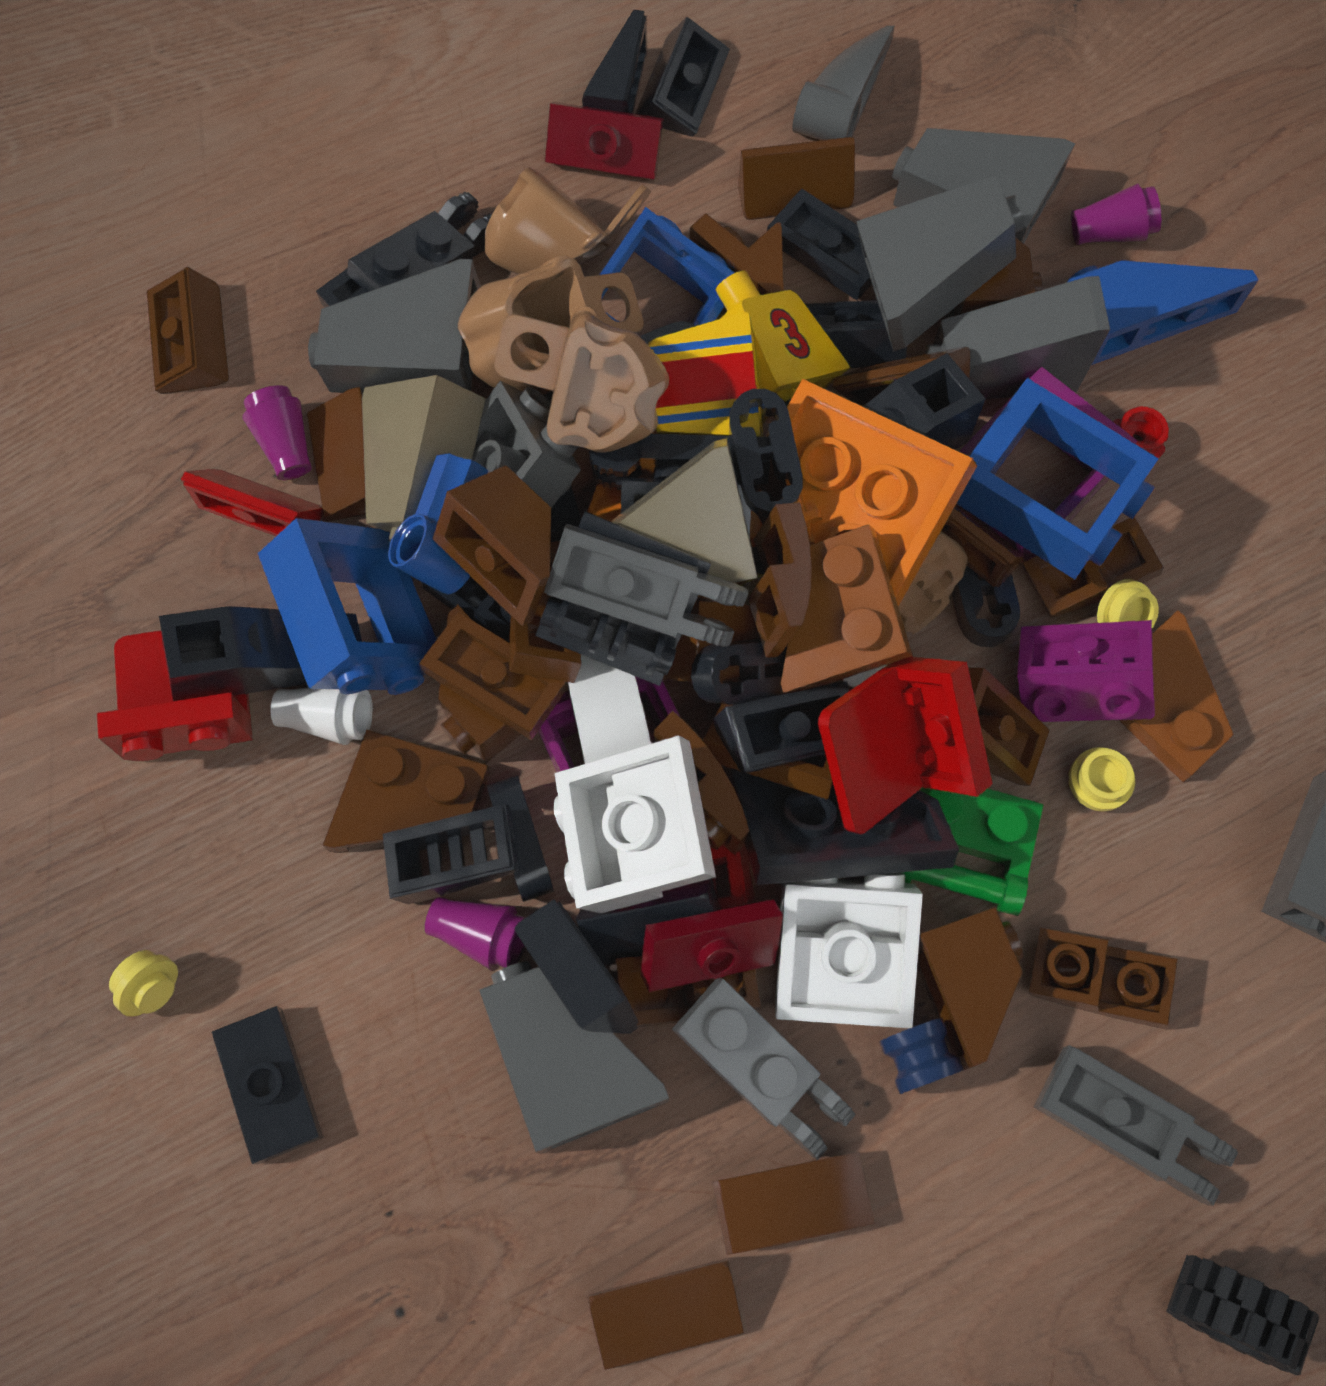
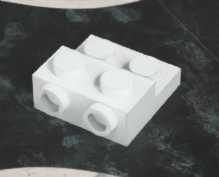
M676 736L555 773L558 796L554 800V813L556 821L565 835L569 860L564 870L565 882L569 893L575 899L576 908L605 913L663 897L662 891L716 877L689 740Z
M904 872L866 875L864 880L833 878L782 883L780 910L784 916L779 938L775 999L776 1019L912 1028L923 894L915 884L905 883Z

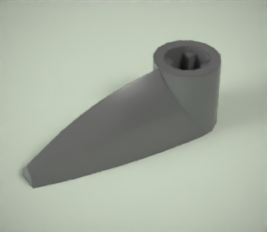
M887 25L857 41L840 53L822 71L815 82L807 81L805 83L794 113L792 127L794 133L818 140L853 136L889 50L895 26Z

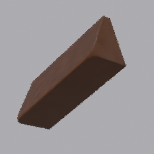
M854 137L741 150L738 190L745 219L754 220L776 217L801 189H804L834 210L851 207L855 189Z
M186 267L147 290L155 391L166 394L218 386L228 382V364L218 284L197 271Z
M964 346L866 366L833 378L832 387L850 401L863 407L895 380L946 353L950 355L970 379L971 351L969 347Z
M360 387L349 389L307 412L323 515L326 522L366 514L362 416L363 393Z
M957 504L941 530L963 547L968 558L967 566L993 587L999 588L1025 558L1022 552Z
M726 1258L589 1294L587 1297L604 1370L744 1333L730 1266Z

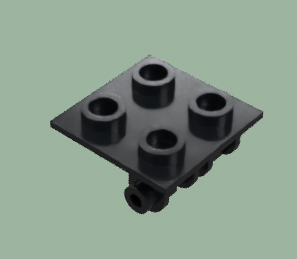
M586 511L578 527L698 567V573L707 574L711 563ZM691 592L684 613H691L698 594ZM551 596L535 636L660 686L664 675H667L677 652L675 649L682 634L677 633L676 637Z

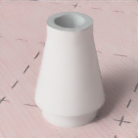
M308 687L293 690L278 689L272 698L271 719L277 727L292 728L347 745L353 739L362 740L366 729L369 730L371 726L373 707L368 690L354 694H342L339 689H309Z

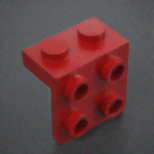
M161 630L126 635L116 641L114 657L118 710L97 713L98 739L123 760L149 761L158 759L168 753L188 750L214 751L223 749L233 743L253 740L249 693L236 696L232 693H224L173 701Z
M911 656L890 663L824 708L820 713L818 726L843 824L849 832L864 834L922 787L978 797L993 784L967 662Z

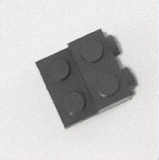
M500 380L485 400L472 460L489 470L488 473L502 466H508L552 508L560 496L567 492L572 481L581 471L572 456L579 446L558 445L548 437L547 421L551 405L550 399L534 388L526 387L524 391H520Z

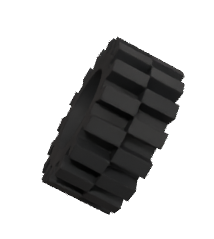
M1186 1255L1166 1310L1167 1313L1173 1315L1177 1320L1186 1323L1187 1326L1209 1335L1210 1338L1231 1346L1240 1353L1248 1354L1269 1366L1271 1364L1279 1370L1298 1376L1301 1374L1320 1318L1315 1311L1308 1309V1306L1299 1301L1290 1299L1289 1295L1279 1290L1271 1289L1265 1286L1263 1282L1252 1277H1245L1227 1266L1223 1268L1211 1260L1201 1259L1195 1255Z

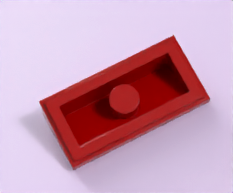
M223 470L185 471L181 478L184 487L199 509L273 536H277L296 518L320 521L323 515V508L320 505Z

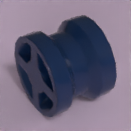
M943 1017L920 1024L879 1041L883 1054L894 1060L898 1070L894 1082L899 1094L964 1071L960 1058L949 1052L944 1040L948 1029Z

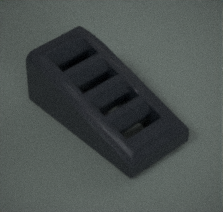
M634 9L586 87L582 96V106L633 114L647 55V16L645 11Z
M507 804L383 834L390 899L408 905L441 897L520 872L511 807ZM494 826L499 859L488 861L483 830ZM467 835L471 837L474 865L465 866L462 837ZM446 842L449 845L452 869L444 871L441 844ZM427 849L430 875L422 876L420 851Z

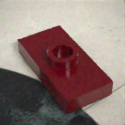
M552 102L549 108L545 162L655 179L657 176L664 119Z
M773 899L646 925L640 976L648 992L775 965L784 915Z

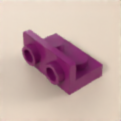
M1152 620L1022 626L1017 675L1021 703L1041 722L1153 718L1155 716Z

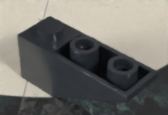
M946 353L895 380L863 407L955 450L969 442L986 398L950 355Z
M225 606L159 616L173 701L224 693H232L236 696L307 684L279 609ZM346 613L356 641L362 642L356 614Z

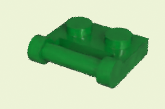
M922 787L920 791L938 799L958 845L959 852L1003 864L1005 869L1003 878L954 865V868L904 872L905 883L910 884L911 880L992 902L997 904V911L1019 916L1027 895L1028 875L1044 804L988 788L978 797Z

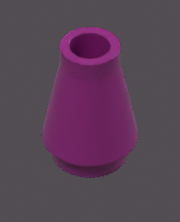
M1134 184L1085 208L1071 212V228L1077 245L1089 242H1145L1149 234L1160 231L1162 224L1161 206L1156 189L1153 186L1141 188L1139 184Z
M283 385L264 387L249 394L243 402L246 411L242 419L273 466L277 479L282 481L292 480L310 472L312 466L307 452L300 399L292 396L290 389Z
M437 897L428 910L425 920V933L442 940L489 970L495 971L499 967L505 968L519 962L525 945L517 935L515 926L526 917L517 915V910L514 906L452 901L443 897Z

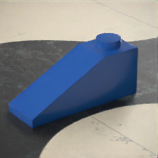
M1121 260L1099 269L1097 266L1083 268L1072 275L1067 282L1090 276L1100 277L1110 331L1092 363L1093 365L1237 313L1259 279L1253 270Z

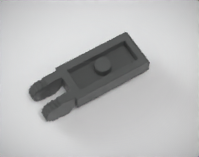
M567 524L564 528L544 591L547 595L673 637L680 633L723 647L730 645L735 631L720 620L698 614L684 613L690 594L692 592L727 606L743 607L749 592L743 586L710 574L698 573V567Z
M722 978L716 979L672 1028L769 1124L775 1127L778 1125L816 1160H819L828 1149L827 1145L824 1144L822 1137L811 1126L805 1124L790 1112L805 1092L820 1105L821 1111L834 1122H839L844 1127L856 1115L852 1108L837 1093L818 1078L821 1073Z
M1071 1045L1063 1047L1033 1106L1035 1109L1156 1181H1165L1178 1191L1208 1206H1214L1220 1191L1205 1177L1175 1162L1183 1144L1200 1153L1203 1158L1218 1165L1222 1164L1231 1167L1238 1154L1237 1149L1233 1148L1232 1145L1195 1124V1117Z

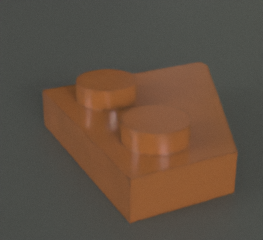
M867 524L810 545L812 568L809 602L803 624L787 646L781 679L783 693L788 694L820 687L913 656L875 529Z
M1177 610L1152 633L1155 716L1151 719L1118 721L1184 782L1234 734L1186 617Z

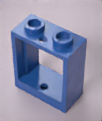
M645 207L600 275L620 273L632 253L635 252L704 303L691 323L698 326L716 320L724 308L716 292V287L724 279L734 274V272L729 269L727 263L720 256L703 250L684 236L673 221L666 217L658 216ZM609 288L604 289L601 299ZM606 313L612 320H614V321H616V322H619V321H617L615 318H613L611 315H609L608 313Z
M1026 378L969 457L973 458L978 466L956 504L1075 580L1089 560L1101 566L1121 538L1122 533L1112 528L1121 513L1133 519L1155 487L1146 482L1145 478L1159 458L1039 384ZM1028 428L1120 485L1088 533L995 475Z
M296 518L258 553L309 689H339L342 694H354L364 690H387L391 695H398L412 691L424 682L425 678L423 675L425 673L422 671L419 663L437 639L411 576L392 566L388 560L389 532L377 528ZM334 582L356 584L378 642L356 641Z

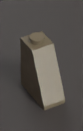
M438 375L364 388L362 416L366 524L389 532L388 541L391 542L395 531L401 523L416 513L436 456L450 453L460 458L472 460L486 398Z
M727 438L711 443L611 521L710 562L711 566L707 574L733 583L757 578L755 558Z

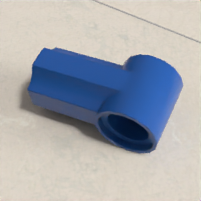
M450 453L437 455L416 513L401 523L391 539L388 550V560L391 565L447 595L455 593L463 587L470 575L433 540V536L447 491L485 475L489 470L473 460L460 458Z

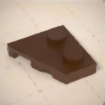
M366 729L323 846L328 851L334 853L349 852V847L383 842L384 833L477 811L490 775L489 767L482 763Z

